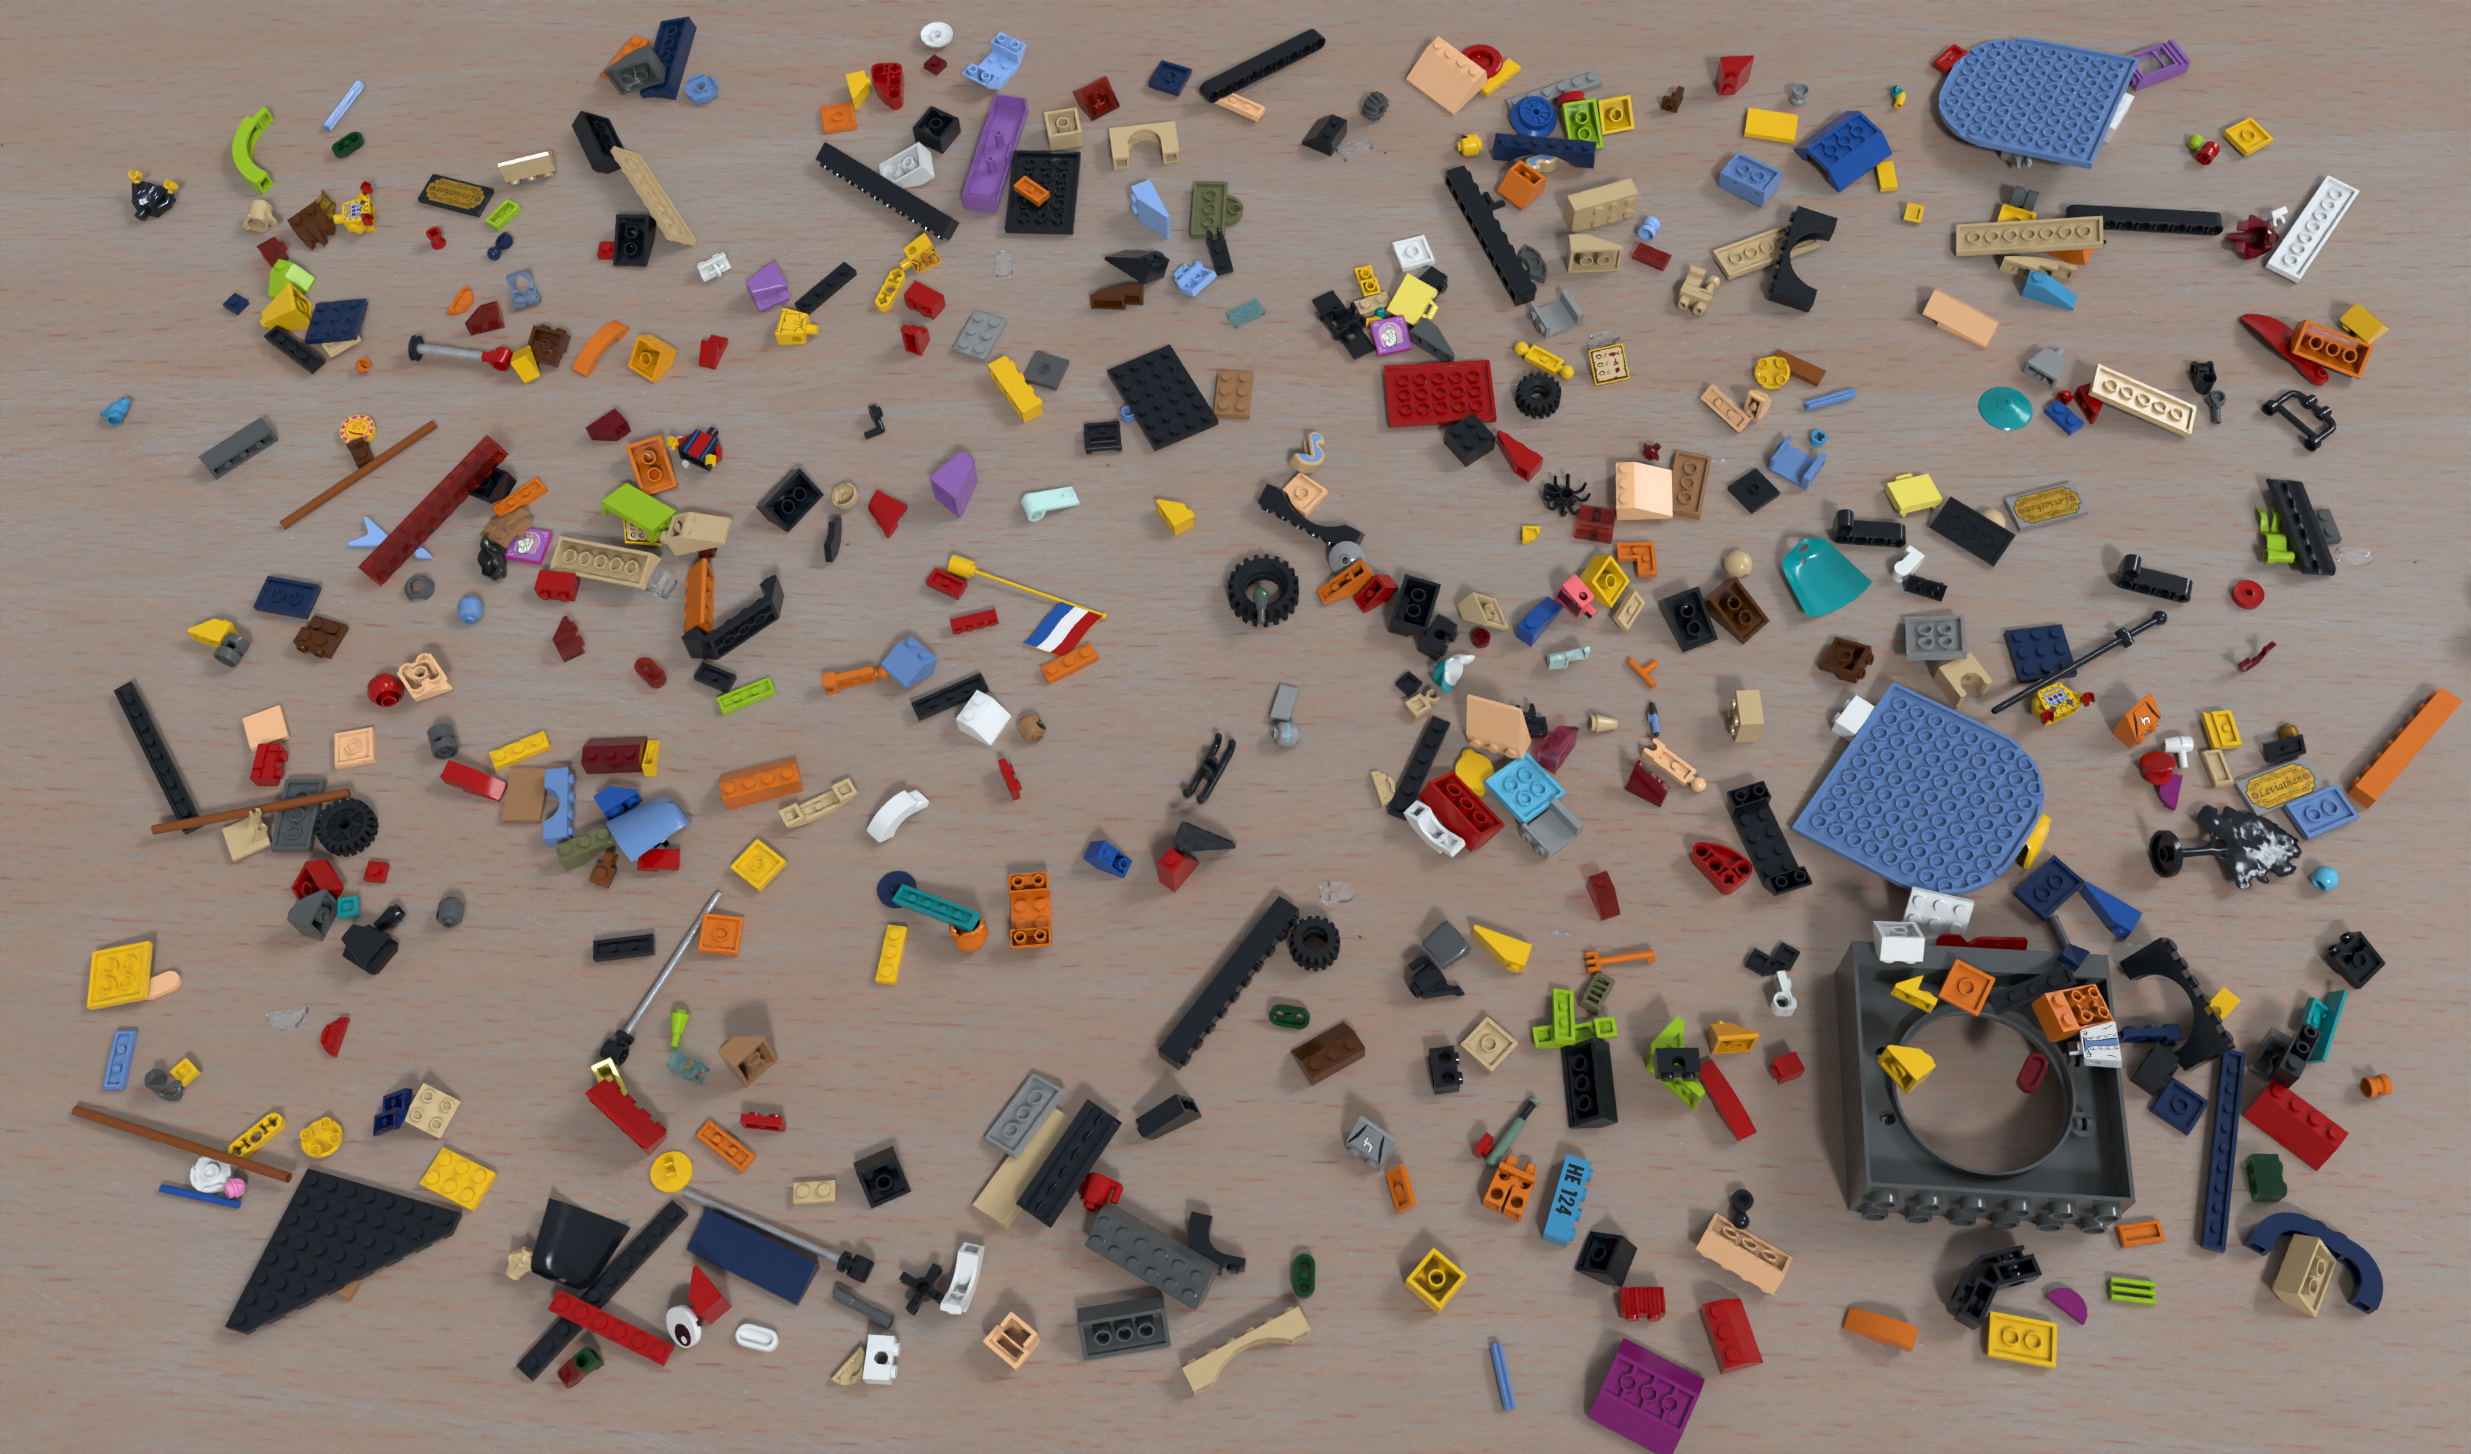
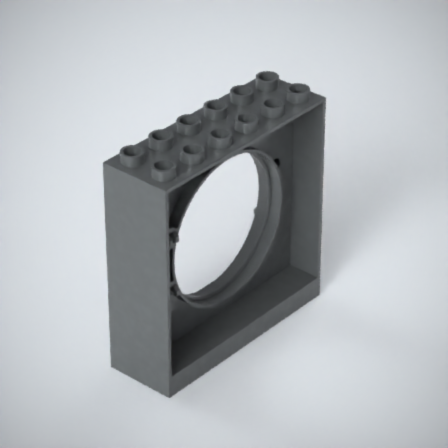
M1852 941L1835 971L1848 1211H1861L1862 1219L1868 1221L1888 1219V1213L1905 1214V1221L1914 1224L1929 1223L1932 1221V1216L1949 1217V1224L1953 1226L1976 1224V1218L1992 1219L1993 1227L1999 1229L2017 1228L2020 1226V1221L2036 1222L2037 1230L2045 1232L2060 1231L2064 1229V1224H2079L2080 1231L2085 1234L2106 1233L2108 1231L2107 1226L2112 1222L2122 1219L2121 1215L2136 1200L2121 1068L2086 1066L2083 1054L2069 1055L2068 1042H2080V1035L2050 1043L2031 1004L2033 1002L1996 1016L1987 997L1977 1016L2002 1023L2031 1041L2048 1060L2062 1091L2064 1110L2057 1136L2041 1156L2020 1168L2003 1172L1979 1171L1956 1164L1934 1151L1917 1135L1909 1124L1899 1103L1896 1082L1877 1062L1878 1055H1882L1887 1046L1906 1047L1916 1033L1932 1022L1952 1016H1973L1937 997L1955 959H1959L1996 978L1988 994L1990 995L2064 966V964L2057 960L2062 952L1924 945L1923 962L1909 964L1903 961H1894L1893 963H1885L1880 961L1875 953L1874 942ZM2089 954L2075 972L2071 970L2077 984L2066 989L2095 983L2115 1021L2108 955ZM1923 975L1924 977L1918 989L1930 992L1934 997L1938 998L1931 1013L1890 995L1896 983ZM1882 1117H1886L1884 1124L1882 1123Z

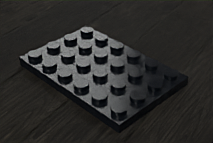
M1014 150L1005 226L1006 233L1074 234L1081 152ZM1023 176L1028 177L1050 192V197L1039 207L1014 190L1013 185Z
M1171 345L1107 370V375L1125 404L1129 406L1130 412L1134 414L1136 422L1154 451L1218 425L1217 417Z

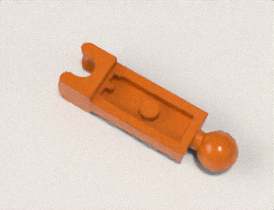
M865 666L857 670H846L835 674L833 671L821 675L826 695L840 693L841 689L877 682L876 677L887 679L891 676L881 666L877 670H874L873 666Z

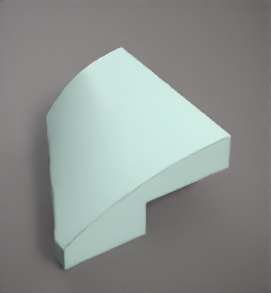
M1586 646L1547 654L1548 670L1567 668L1569 661L1588 659L1590 647Z

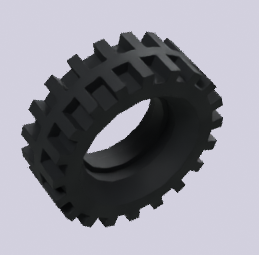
M1265 554L1264 558L1254 555V560L1251 561L1245 558L1244 565L1238 563L1236 571L1230 573V580H1228V596L1231 609H1235L1237 617L1243 616V622L1247 624L1249 620L1253 621V626L1257 627L1258 613L1256 605L1247 597V588L1256 581H1272L1279 586L1281 594L1277 601L1267 604L1264 627H1268L1270 622L1278 625L1281 618L1286 621L1288 613L1293 614L1295 606L1298 605L1299 579L1298 576H1295L1294 568L1289 569L1288 562L1285 560L1281 563L1278 556H1275L1274 559H1269V554Z

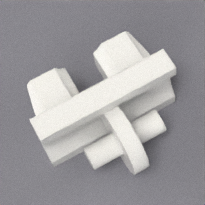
M724 252L716 253L711 259L705 262L701 261L696 266L704 282L715 276L721 277L723 272L731 268Z

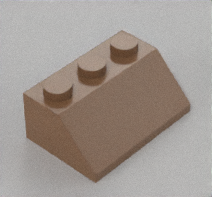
M733 1036L730 1040L723 1042L718 1050L729 1070L746 1087H749L778 1060L764 1036Z

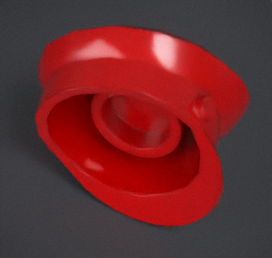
M1571 91L1558 95L1557 107L1561 108L1563 103L1586 100L1584 92Z
M2162 751L2148 752L2139 761L2140 769H2142L2143 777L2146 781L2158 786L2164 785L2171 780L2173 769L2176 766L2175 758Z

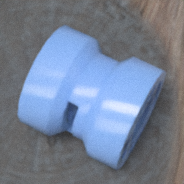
M1652 216L1646 217L1638 230L1639 237L1643 240L1651 241L1660 227L1658 219Z

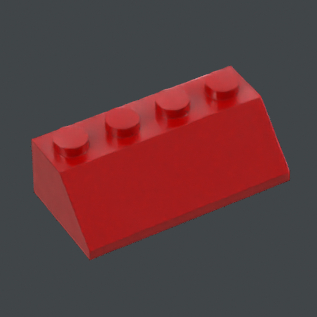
M1454 771L1429 781L1419 796L1425 805L1431 808L1432 812L1453 834L1465 841V847L1470 852L1484 846L1505 826Z
M604 1079L585 1093L588 1100L649 1156L667 1138L665 1133L667 1129L660 1122L657 1121L655 1124L649 1119L651 1114L643 1107L639 1110L634 1105L636 1101L629 1094L624 1096L619 1091L621 1087L613 1080L609 1082Z
M2273 1079L2262 1089L2243 1114L2244 1118L2315 1171L2321 1168L2349 1134L2290 1089Z

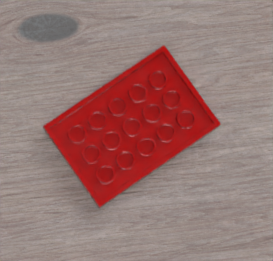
M1490 360L1384 366L1389 428L1457 424L1473 413L1482 423L1496 422L1497 420Z

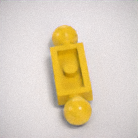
M1525 342L1516 343L1514 351L1517 355H1525L1524 361L1553 376L1560 372L1561 377L1564 379L1573 377V367L1570 365L1563 366V359L1536 345L1529 349Z

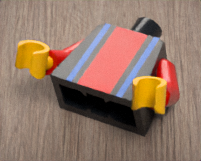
M710 427L706 433L695 430L692 434L677 439L672 436L667 438L666 446L670 445L672 450L678 448L681 459L709 472L712 467H716V464L722 461V447L716 438L719 432L713 427Z

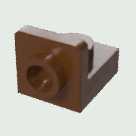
M1678 86L1676 92H1672L1671 97L1664 95L1661 109L1677 113L1683 99L1685 87Z
M363 437L346 444L359 469L374 459Z

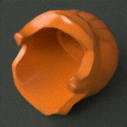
M980 917L971 932L953 925L949 926V932L954 938L958 949L971 953L979 950L986 943L988 928L983 917Z

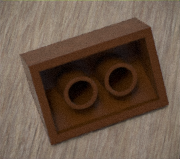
M1342 1022L1291 1051V1054L1310 1085L1313 1086L1365 1057V1047L1355 1031Z

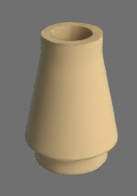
M1598 714L1588 718V730L1593 731V733L1616 730L1618 726L1617 718Z

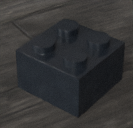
M930 106L913 127L915 142H920L922 145L943 154L961 133L958 117Z
M1473 413L1445 430L1444 444L1467 467L1494 450L1496 437Z

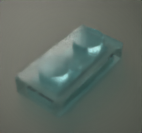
M1254 299L1227 312L1226 317L1236 329L1264 316L1265 310L1258 300Z

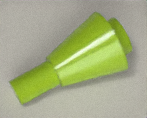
M675 1009L674 1012L670 1013L672 1033L670 1047H679L680 1036L690 1018V1015L685 1010Z

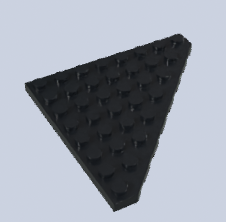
M308 1168L225 1327L229 1330L249 1335L265 1324H271L286 1317V1314L296 1309L300 1310L315 1303V1300L325 1295L329 1296L345 1288V1285L353 1281L362 1280L384 1266L389 1267L413 1252L417 1253L432 1246V1243L442 1238L446 1239L452 1236L463 1215L460 1212Z

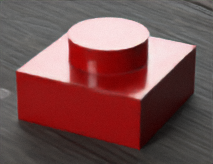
M600 242L597 252L598 259L613 260L614 242Z
M368 861L363 879L366 882L385 883L390 865L387 862Z
M1487 1132L1474 1148L1473 1155L1480 1159L1483 1154L1487 1156L1493 1148V1136Z

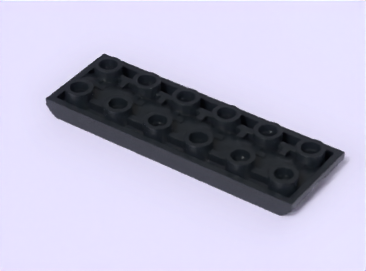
M2267 479V485L2302 574L2333 576L2336 572V566L2303 483L2293 480Z
M1087 1099L1020 1196L1016 1205L1051 1228L1122 1122Z

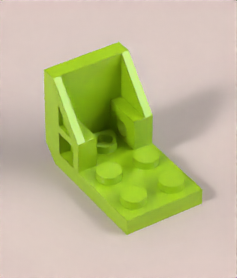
M1679 1016L1650 1044L1645 1057L1646 1070L1654 1077L1653 1054L1656 1048H1684V1021ZM1672 1063L1675 1069H1682L1678 1066V1063ZM1674 1078L1673 1081L1664 1082L1658 1079L1693 1111L1700 1105L1706 1093L1698 1081L1686 1082L1683 1081V1078Z

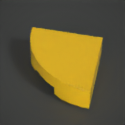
M1522 525V544H1528L1536 540L1541 526Z

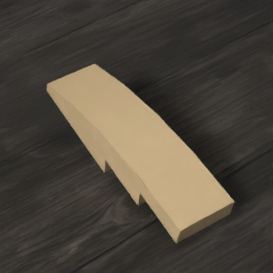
M2005 256L1999 270L2026 279L2030 270L2047 274L2052 278L2055 276L2071 282L2078 265L2042 257Z

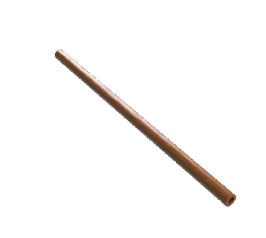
M79 1105L72 1109V1115L279 1181L288 1183L292 1179L291 1172Z

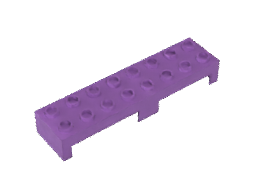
M994 95L961 195L964 209L997 213L1013 163L1014 150H1017L1029 113L1026 98Z

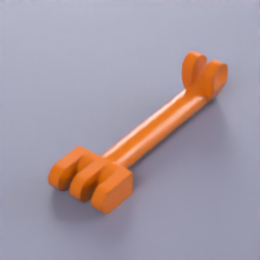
M1654 949L1599 957L1598 951L1584 953V958L1590 959L1585 961L1586 966H1594L1587 968L1588 974L1597 973V971L1601 972V965L1641 959H1646L1647 964L1655 963Z

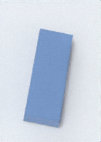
M136 1030L115 1031L102 1087L104 1091H126L138 1038Z

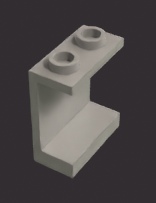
M1565 289L1561 291L1560 300L1540 308H1537L1534 302L1530 303L1528 316L1536 324L1538 332L1545 339H1548L1582 325L1584 313L1569 290Z
M1556 797L1551 801L1549 809L1529 825L1524 822L1520 833L1523 840L1527 843L1529 842L1539 856H1543L1548 860L1581 834L1584 824Z

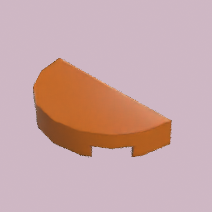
M462 286L447 310L449 315L463 314L472 307L474 295L468 287Z

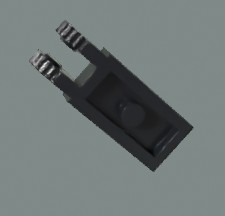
M1217 228L1220 240L1213 242L1211 230L1207 231L1210 242L1209 247L1217 276L1234 272L1221 228Z

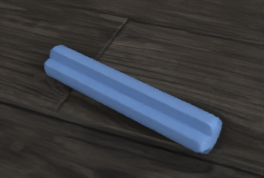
M1849 388L1807 400L1804 405L1807 411L1853 399L1856 397V391L1854 388Z
M1501 1343L1493 1344L1490 1350L1503 1409L1512 1410L1516 1405Z

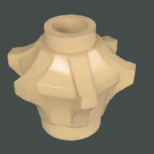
M525 1246L518 1250L510 1248L507 1254L508 1264L504 1271L505 1274L514 1280H520L521 1276L532 1271L533 1250Z

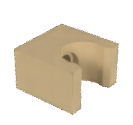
M1971 652L1967 654V659H1955L1939 667L1933 678L1955 709L1962 705L1967 695L1961 685L1966 684L1974 687L1978 694L1982 696L1988 692L1993 683Z

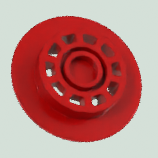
M1473 45L1461 52L1486 71L1487 79L1494 77L1502 69L1503 58L1500 52L1489 45Z

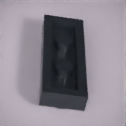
M654 934L593 941V960L595 962L655 955Z

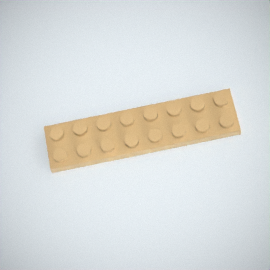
M613 146L610 152L614 156V160L620 165L622 172L625 173L628 181L635 188V192L648 208L650 215L657 222V226L662 230L665 238L671 242L676 241L683 245L694 246L697 243L696 238L639 153Z
M2103 216L1956 225V256L2103 248L2104 244Z

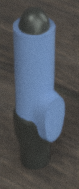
M1650 702L1649 712H1647L1648 721L1651 723L1652 734L1658 737L1660 734L1658 712L1655 702Z

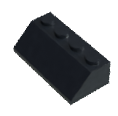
M580 111L571 126L592 169L598 173L605 174L621 169L610 151L613 146L624 148L609 118Z
M1593 1037L1561 1048L1569 1128H1602L1618 1123L1609 1043Z

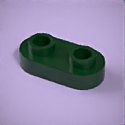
M351 132L334 143L332 151L336 157L344 158L364 144V139L359 132Z
M1276 1004L1270 1010L1269 1019L1276 1026L1304 1029L1310 1022V1013L1303 1007ZM1281 1011L1283 1015H1278L1277 1012ZM1301 1014L1304 1018H1298L1297 1015Z
M1300 1254L1294 1260L1293 1290L1295 1295L1302 1299L1311 1297L1315 1290V1260L1309 1254ZM1303 1263L1309 1266L1306 1270L1300 1267ZM1306 1285L1308 1289L1306 1291H1302L1300 1289V1286Z

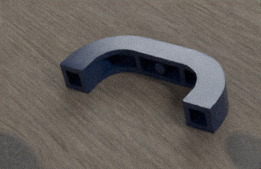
M2282 1212L2267 1217L2247 1235L2243 1245L2262 1256L2272 1251L2279 1236L2293 1237L2294 1234L2320 1238L2334 1258L2343 1264L2352 1276L2353 1290L2347 1303L2368 1315L2378 1309L2383 1296L2381 1272L2371 1255L2360 1245L2348 1239L2345 1234L2333 1231L2326 1227L2323 1222L2313 1220L2302 1214Z

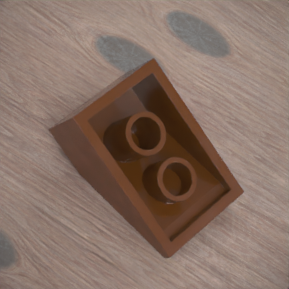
M1737 577L1725 580L1704 599L1709 615L1742 644L1747 642L1770 621Z

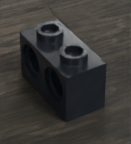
M1454 1046L1430 1048L1428 1060L1434 1095L1459 1092L1460 1084H1463L1462 1072H1458L1457 1065L1460 1064L1458 1052H1454ZM1446 1057L1449 1059V1062L1442 1063L1439 1058ZM1448 1076L1451 1077L1453 1081L1451 1083H1446L1443 1081L1442 1078Z

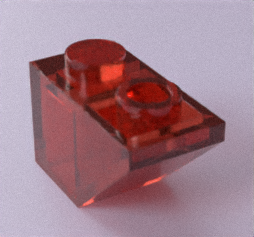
M567 616L562 618L552 639L564 663L585 653L582 647L585 643L581 635L577 636L575 633L578 631L574 621L570 622Z

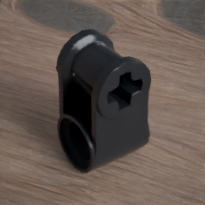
M2191 362L2190 375L2195 391L2201 395L2209 394L2217 380L2213 362Z

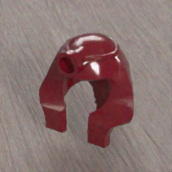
M2252 214L2249 215L2248 220L2237 222L2236 230L2246 232L2229 233L2225 236L2227 240L2234 241L2233 251L2242 253L2244 260L2256 258L2267 253L2281 239L2280 235L2274 230V227Z

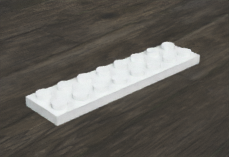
M2328 175L2275 251L2266 268L2298 283L2360 190Z

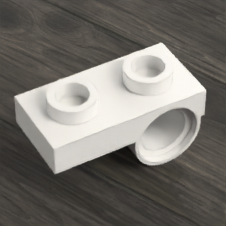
M1785 970L1777 971L1773 978L1777 993L1770 1004V1010L1776 1016H1792L1797 1008V1001L1795 996L1791 994V980L1786 976ZM1777 1001L1783 1002L1785 1007L1779 1006Z

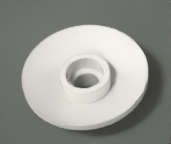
M943 22L930 23L921 31V40L929 47L945 46L953 38L952 28Z

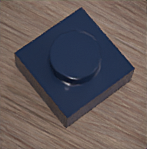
M236 293L223 303L225 309L236 315H239L249 305L247 299Z

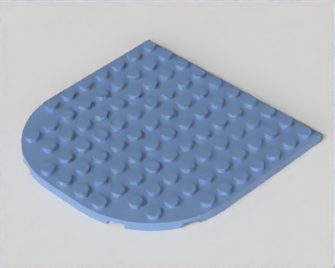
M2004 38L1989 41L1970 49L1966 56L1960 58L1953 65L1940 91L1938 102L1939 114L1951 132L1978 147L2091 169L2136 70L2139 58L2031 38H2017V40L2005 41Z
M1893 682L1792 826V831L1906 890L1911 891L1912 886L1952 896L1963 895L1993 883L2015 861L2040 820L2044 804V786L2036 763L2031 756H2028L2020 748L2021 745L2012 738Z

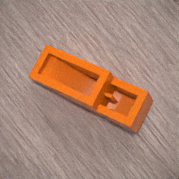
M1851 1307L1848 1310L1843 1326L1845 1330L1883 1345H1892L1907 1352L1913 1349L1919 1329L1916 1326L1887 1316Z

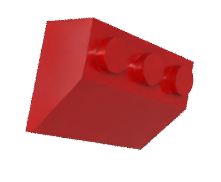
M1720 1299L1701 1306L1699 1313L1720 1374L1763 1363L1741 1299Z

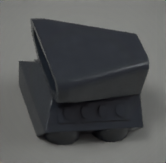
M353 924L341 938L342 942L346 945L342 956L367 973L376 975L381 972L397 953L399 943L392 940L390 934L378 931L371 925L363 927Z

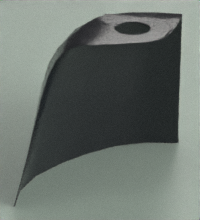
M549 1198L533 1252L531 1270L533 1273L550 1281L578 1290L586 1289L601 1274L630 1230V1227L596 1213ZM560 1278H565V1279H566V1282L561 1281V1280H559V1279H560Z

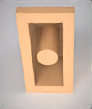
M1751 390L1748 393L1743 411L1752 418L1751 420L1758 423L1768 411L1772 398L1758 390Z

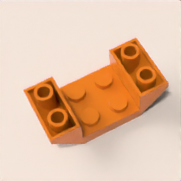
M1048 871L1008 874L1009 895L1011 899V950L1051 947L1052 912Z

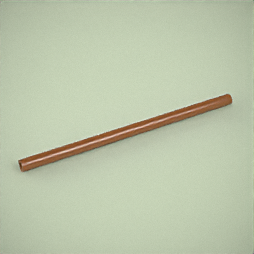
M430 421L281 520L280 524L284 529L288 528L437 428L436 424Z
M349 788L156 824L151 826V831L153 835L245 818L249 817V811L255 813V808H260L262 814L340 800L350 798L351 792Z

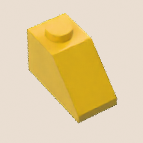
M864 70L845 74L854 109H858L870 94L869 86H872L870 77H866Z
M1162 499L1156 500L1157 512L1175 536L1194 527L1195 515L1191 509H1187L1185 504Z
M215 618L191 627L187 631L195 641L216 648L221 645L223 646L222 640L227 633L238 634L232 622Z

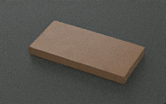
M1679 450L1675 451L1672 465L1673 515L1700 520L1712 457Z

